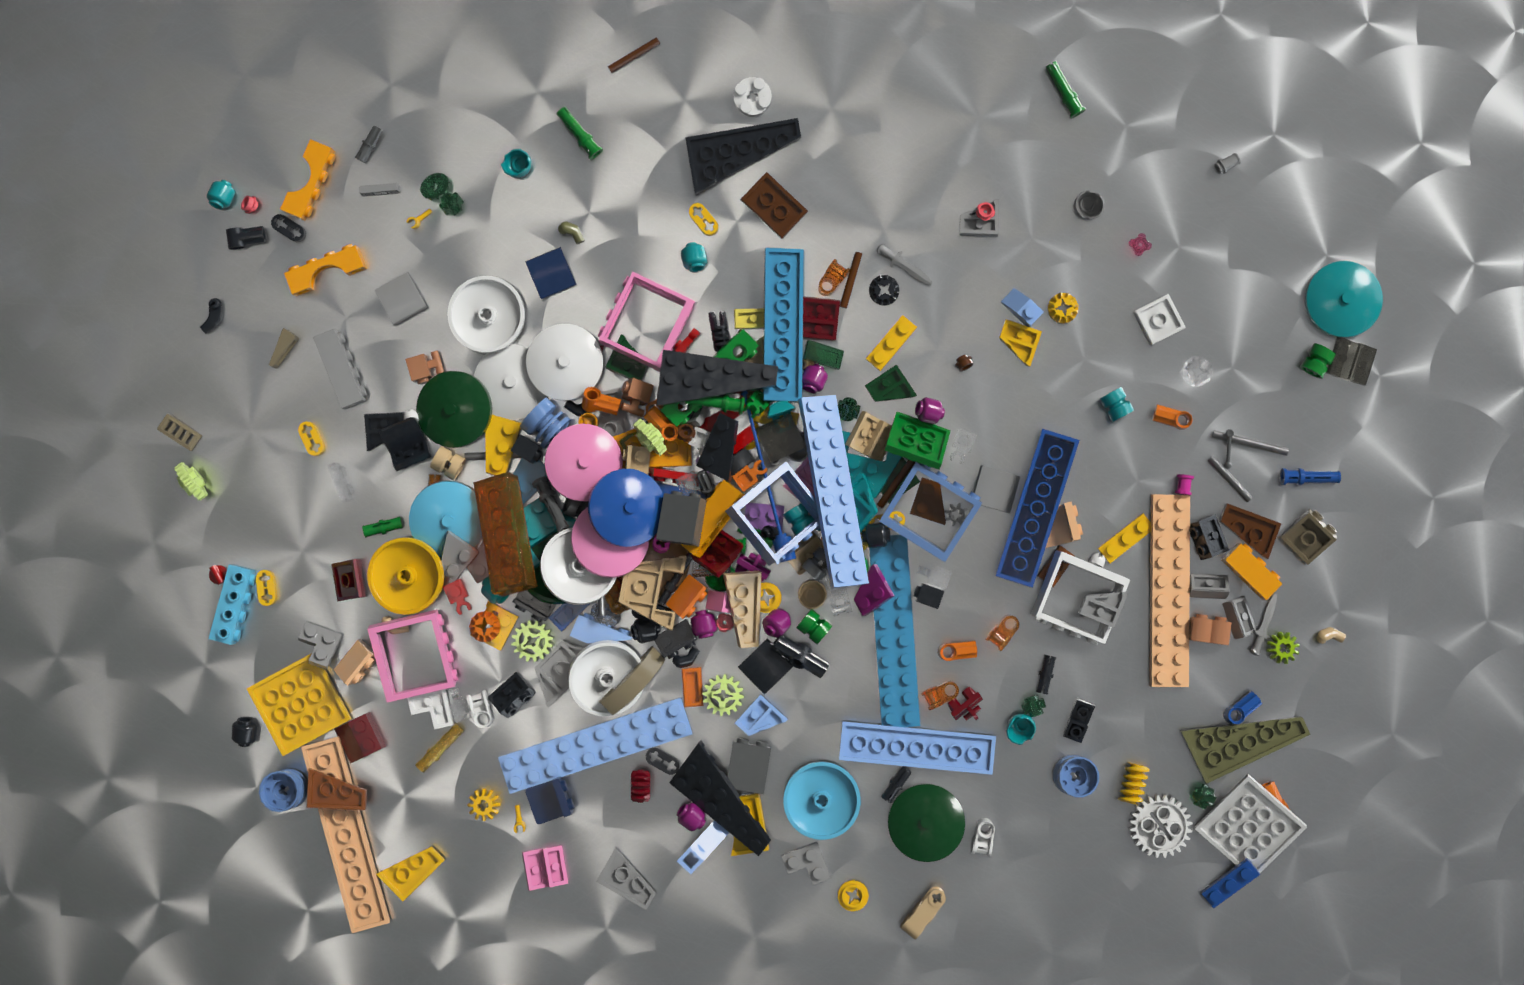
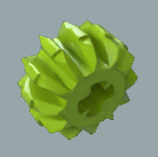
M1278 632L1277 636L1271 635L1273 642L1267 641L1271 648L1266 649V652H1272L1269 658L1275 659L1278 664L1281 661L1284 664H1288V659L1294 661L1293 654H1299L1295 648L1299 647L1300 644L1294 643L1297 638L1295 636L1290 638L1289 632H1286L1284 635L1282 632ZM1281 644L1286 645V647H1284L1286 649L1285 651H1280V648H1282L1280 647Z

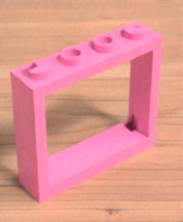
M632 271L630 277L627 276L622 286H624L622 293L618 292L614 303L616 305L614 309H610L606 316V320H608L606 326H601L597 336L600 337V344L660 372L663 350H673L691 314L695 301ZM635 284L683 306L657 362L608 339Z
M438 609L373 624L368 627L367 630L387 703L455 687L456 680H458L457 670H453L451 662H454L452 651H448L447 644H449L447 632H443L442 625H444V619L438 613ZM431 620L447 681L396 693L380 632Z

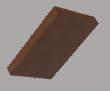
M767 172L740 199L781 239L808 212L804 206Z

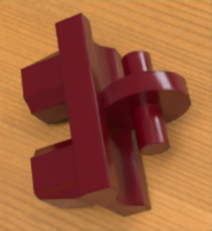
M967 687L962 692V695L966 698L963 704H960L956 698L947 703L955 720L962 716L966 721L971 717L977 720L979 718L976 713L981 710L977 704L983 698L979 692L976 693L972 688Z

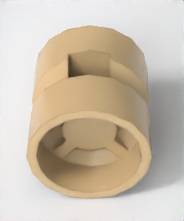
M441 446L436 452L430 468L439 473L443 471L445 476L455 480L460 474L466 459L458 454L452 455V451Z

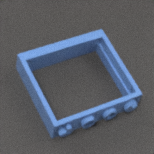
M787 462L776 468L725 510L768 566L773 563L778 565L786 558L785 554L788 551L790 553L795 551L799 547L798 543L801 540L805 542L813 535L811 532L814 529L817 531L820 529L815 497ZM781 477L814 520L776 553H773L740 509Z
M916 462L879 522L946 562L982 505L981 497L972 491L970 494L963 490L964 486L956 481L954 483L946 480L948 476L938 471L935 473L927 465ZM917 471H920L974 505L945 551L889 517Z

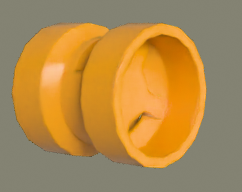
M584 413L580 416L578 423L598 426L599 420L591 413Z

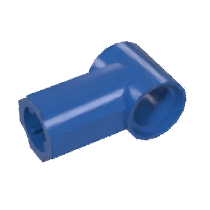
M1250 691L1234 705L1224 710V719L1231 724H1240L1249 714L1261 706L1262 702L1253 691ZM1233 710H1236L1238 713V717L1236 720H1232L1231 718V712Z

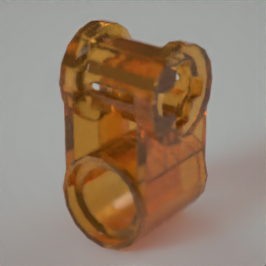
M834 259L819 282V293L823 296L832 295L851 269L844 268ZM829 282L832 285V289L826 291L822 288V284Z
M616 577L613 586L605 595L610 610L615 614H621L625 610H629V608L618 602L623 581L621 577Z
M1005 615L997 626L991 630L985 640L991 641L999 647V651H1002L1018 630L1019 620L1013 615ZM1014 619L1015 626L1011 629L1006 628V620Z
M949 680L921 692V695L925 697L929 705L928 709L933 710L956 698L959 694V688L954 681ZM947 685L955 686V692L952 695L945 693Z

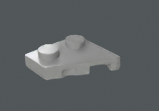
M995 199L990 203L995 210V214L988 221H983L982 218L977 217V208L961 214L960 235L998 237L999 199Z
M1114 592L1085 595L1078 614L1115 628L1128 593Z

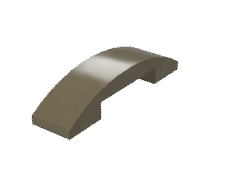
M653 646L646 651L640 658L639 664L615 689L611 688L599 701L611 715L616 714L634 699L663 665L666 659Z

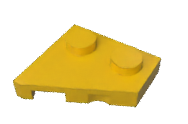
M1005 319L999 339L1026 366L1030 367L1042 331Z

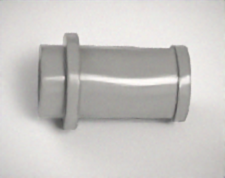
M1233 153L1223 160H1217L1215 164L1217 172L1219 174L1227 173L1228 169L1241 163L1240 157L1237 153Z

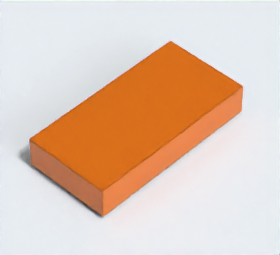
M701 667L682 669L684 707L704 706Z

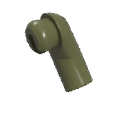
M567 221L559 225V233L571 234L576 244L585 241L577 225Z

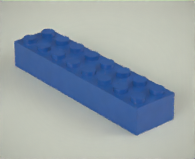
M1042 429L996 577L1033 588L1080 440Z

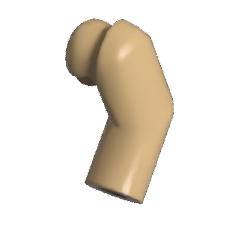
M389 616L381 619L382 622L392 620ZM409 626L386 631L391 634L409 632Z
M1328 627L1318 632L1316 640L1324 644L1333 638L1342 643L1346 638V634Z

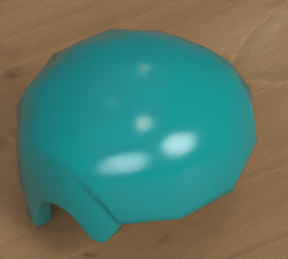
M513 149L504 155L501 167L504 173L512 178H522L531 169V158L527 152L521 149Z
M1014 715L1006 726L1007 737L1012 743L1022 745L1027 740H1032L1036 732L1035 721L1029 715Z

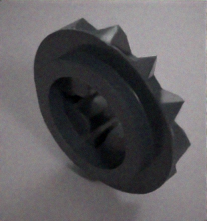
M879 275L872 280L869 286L870 297L879 305H890L899 296V284L895 278L889 275ZM890 284L888 288L889 294L884 293L878 296L881 291L879 287L881 285L885 287Z

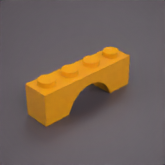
M309 140L303 157L310 166V179L302 189L287 192L280 210L304 221L307 217L311 216L313 211L311 206L320 195L319 188L321 183H324L327 179L329 165H332L335 160V151L332 148L314 140Z
M349 244L342 247V250L339 252L331 251L324 254V258L318 260L317 258L306 261V265L300 267L299 265L288 268V272H285L284 275L292 295L297 297L314 290L316 277L327 268H339L351 276L366 270L367 267L359 247Z

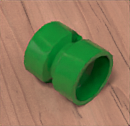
M1314 343L1308 352L1310 356L1304 359L1300 368L1316 378L1323 379L1328 370L1326 366L1331 365L1336 354L1327 347Z
M811 609L796 628L803 634H809V639L818 644L831 629L832 625L825 619L820 620V615Z

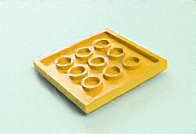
M311 654L246 688L282 756L352 719L327 671L309 664Z

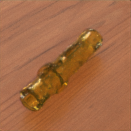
M455 723L431 749L429 748L426 751L427 753L415 766L425 773L464 732L462 727Z

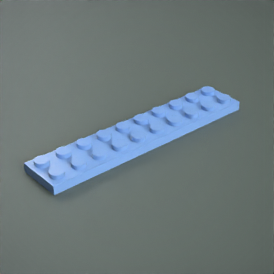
M836 395L802 397L798 401L830 587L832 589L866 585L869 581Z
M680 697L499 756L498 759L509 793L512 794L551 781L560 776L564 777L692 735L693 732L682 698Z

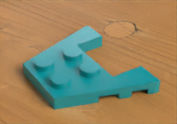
M842 431L844 444H846L851 433ZM845 445L851 483L860 472L863 473L873 498H877L902 456L887 452L886 460L882 462L848 453L849 447Z
M539 498L510 516L526 574L540 566V561L531 548L557 532V528L545 504L540 502ZM563 514L569 528H573L576 520Z

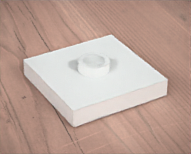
M1169 294L1134 311L1150 345L1186 328Z

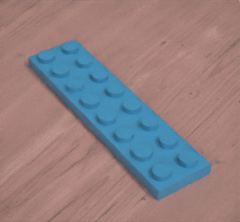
M765 248L763 364L778 366L776 386L763 389V401L799 402L798 399L802 398L804 249Z

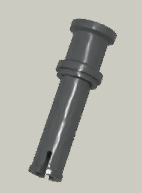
M543 476L536 479L532 485L537 489L540 495L539 500L545 504L559 533L568 529L569 525L556 502L555 491L551 490L548 478Z

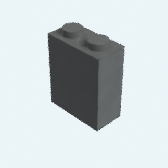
M671 491V494L664 493L656 539L662 542L699 547L707 501L700 498V494L689 493V496H684L679 491Z
M737 738V741H733L727 777L736 790L764 794L771 747L768 746L767 742L756 741V744L749 743L748 739Z

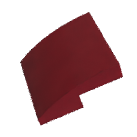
M803 296V337L836 340L840 300Z
M721 530L701 558L691 554L692 560L719 578L734 562L744 546L731 535Z

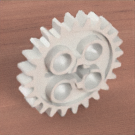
M1157 794L1155 795V800L1148 796V803L1145 801L1141 802L1142 807L1135 806L1138 812L1131 813L1135 817V819L1129 820L1130 823L1134 824L1129 830L1135 832L1131 835V838L1138 839L1134 844L1136 846L1142 844L1140 850L1145 851L1147 849L1149 856L1153 852L1156 858L1159 857L1160 853L1166 858L1167 852L1174 856L1173 850L1181 852L1179 846L1186 847V844L1183 842L1184 839L1190 840L1187 833H1192L1193 831L1188 826L1192 825L1193 822L1187 821V819L1191 815L1184 814L1187 808H1180V801L1174 804L1175 798L1173 797L1168 801L1166 795H1163L1162 800ZM1161 808L1167 809L1165 817H1159L1158 812ZM1151 812L1163 824L1162 826L1171 836V840H1168L1165 833L1159 829V825L1150 815ZM1150 819L1152 822L1151 827L1144 829L1143 822ZM1177 823L1178 831L1171 833V825ZM1158 835L1163 836L1161 844H1155L1154 842L1155 837Z

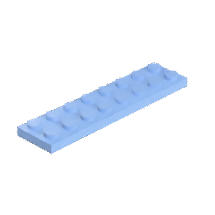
M842 721L839 760L993 775L996 736Z

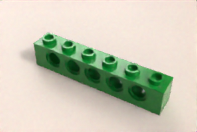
M740 329L713 357L744 361L747 357L751 359L758 352L756 348L759 345L744 329ZM735 347L742 349V355L739 358L733 355ZM678 404L663 405L659 410L677 427L678 425L685 424L689 420L688 415L692 411L696 413L702 405L688 404V408L684 412L678 409Z

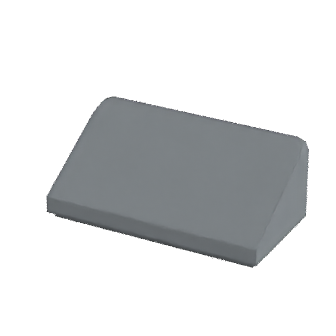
M1190 574V597L1227 599L1230 592L1228 575Z
M1245 596L1224 602L1223 608L1228 622H1232L1231 631L1234 639L1254 634L1253 630H1256Z

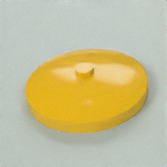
M410 537L396 538L384 543L373 554L367 570L368 586L375 600L388 611L403 615L418 613L431 606L440 595L444 583L443 565L438 554L427 543Z

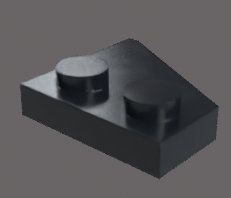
M404 412L364 414L367 451H371L384 443L379 435V431L403 421Z

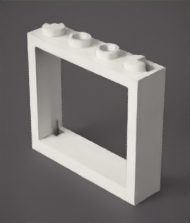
M1056 550L1031 615L1036 617L1035 621L1045 625L1047 621L1053 623V628L1064 631V628L1070 630V635L1077 638L1085 636L1088 638L1087 642L1098 645V642L1105 644L1112 627L1100 623L1097 633L1093 634L1042 613V610L1062 561L1115 582L1116 585L1113 593L1126 592L1130 579Z

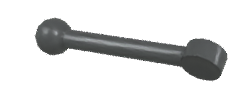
M1228 429L1226 431L1228 436L1226 462L1224 463L1226 469H1230L1232 466L1230 463L1231 438L1234 435L1233 430Z

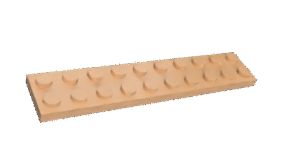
M1151 494L1150 687H1189L1190 495Z
M339 736L301 747L307 771H309V768L353 784ZM318 808L351 932L356 933L390 923L360 810Z

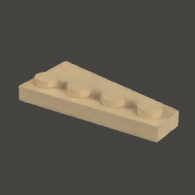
M760 571L723 573L737 643L740 648L759 647L762 573Z

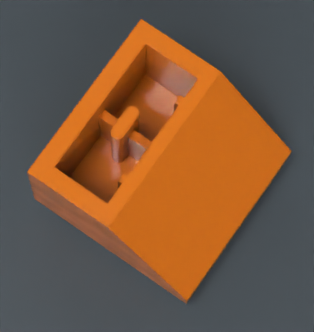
M688 574L665 605L682 619L686 616L689 618L696 610L694 607L696 602L699 601L701 603L708 594L706 592L708 587L691 574Z

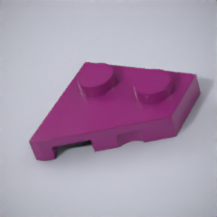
M873 564L867 573L869 583L861 585L853 599L862 616L868 615L895 596L877 564Z

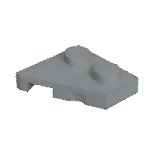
M449 530L446 532L441 562L444 575L455 581L478 554V550Z

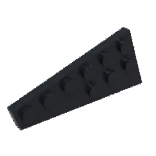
M798 118L685 137L695 195L800 139L801 132Z
M702 740L699 741L669 783L759 856L771 839L760 823L754 820L750 814L749 807L740 800L739 793L725 773L717 767L714 757L708 754Z

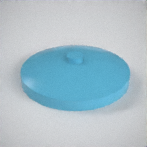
M440 481L427 486L416 496L409 512V527L413 538L427 543L439 557H442L446 532L448 530L473 547L480 542L486 528V510L481 498L470 487L455 481Z
M819 761L801 767L791 776L785 787L783 804L789 822L798 832L812 839L827 840L840 836L854 824L860 811L861 797L856 781L847 770L831 762Z

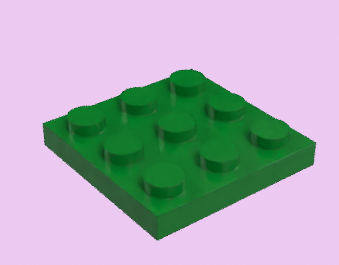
M896 412L885 451L940 470L951 430L921 422L917 418Z

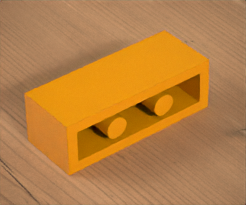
M1237 543L1221 561L1262 600H1268L1282 585L1279 581L1280 576L1273 570L1270 572L1265 567L1267 564L1260 557L1256 558L1252 554L1253 550L1248 545Z

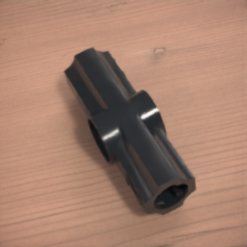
M783 635L776 638L772 645V649L789 659V663L793 667L798 669L804 668L819 678L823 677L829 667L828 662L811 653L812 650L809 646L802 643L797 644Z

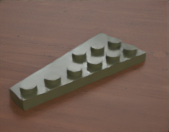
M1301 716L1180 731L1206 784L1311 735Z

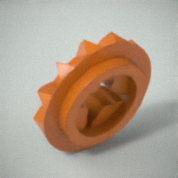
M483 611L477 613L471 618L469 625L471 635L480 642L492 641L500 632L499 619L491 612ZM484 618L488 625L493 626L486 629L485 635L483 629L477 627L483 624Z

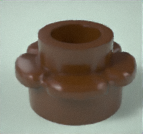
M960 356L956 359L955 367L959 368L960 371L969 369L973 366L972 356Z
M682 424L678 427L677 438L679 440L690 442L695 437L696 432L692 425Z

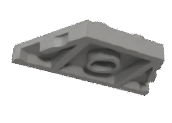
M562 640L535 667L548 708L569 688L568 672L570 665L583 647Z

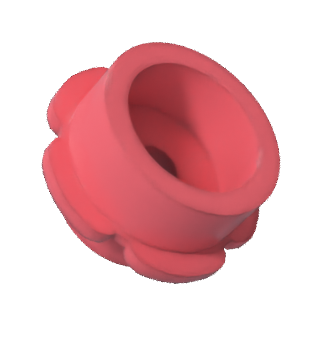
M247 195L241 203V209L248 214L255 212L258 207L255 196L250 197Z
M984 202L977 206L976 215L978 218H982L983 221H988L994 216L995 210L990 203Z
M721 613L718 615V619L715 620L716 626L721 632H727V630H731L734 626L730 614Z

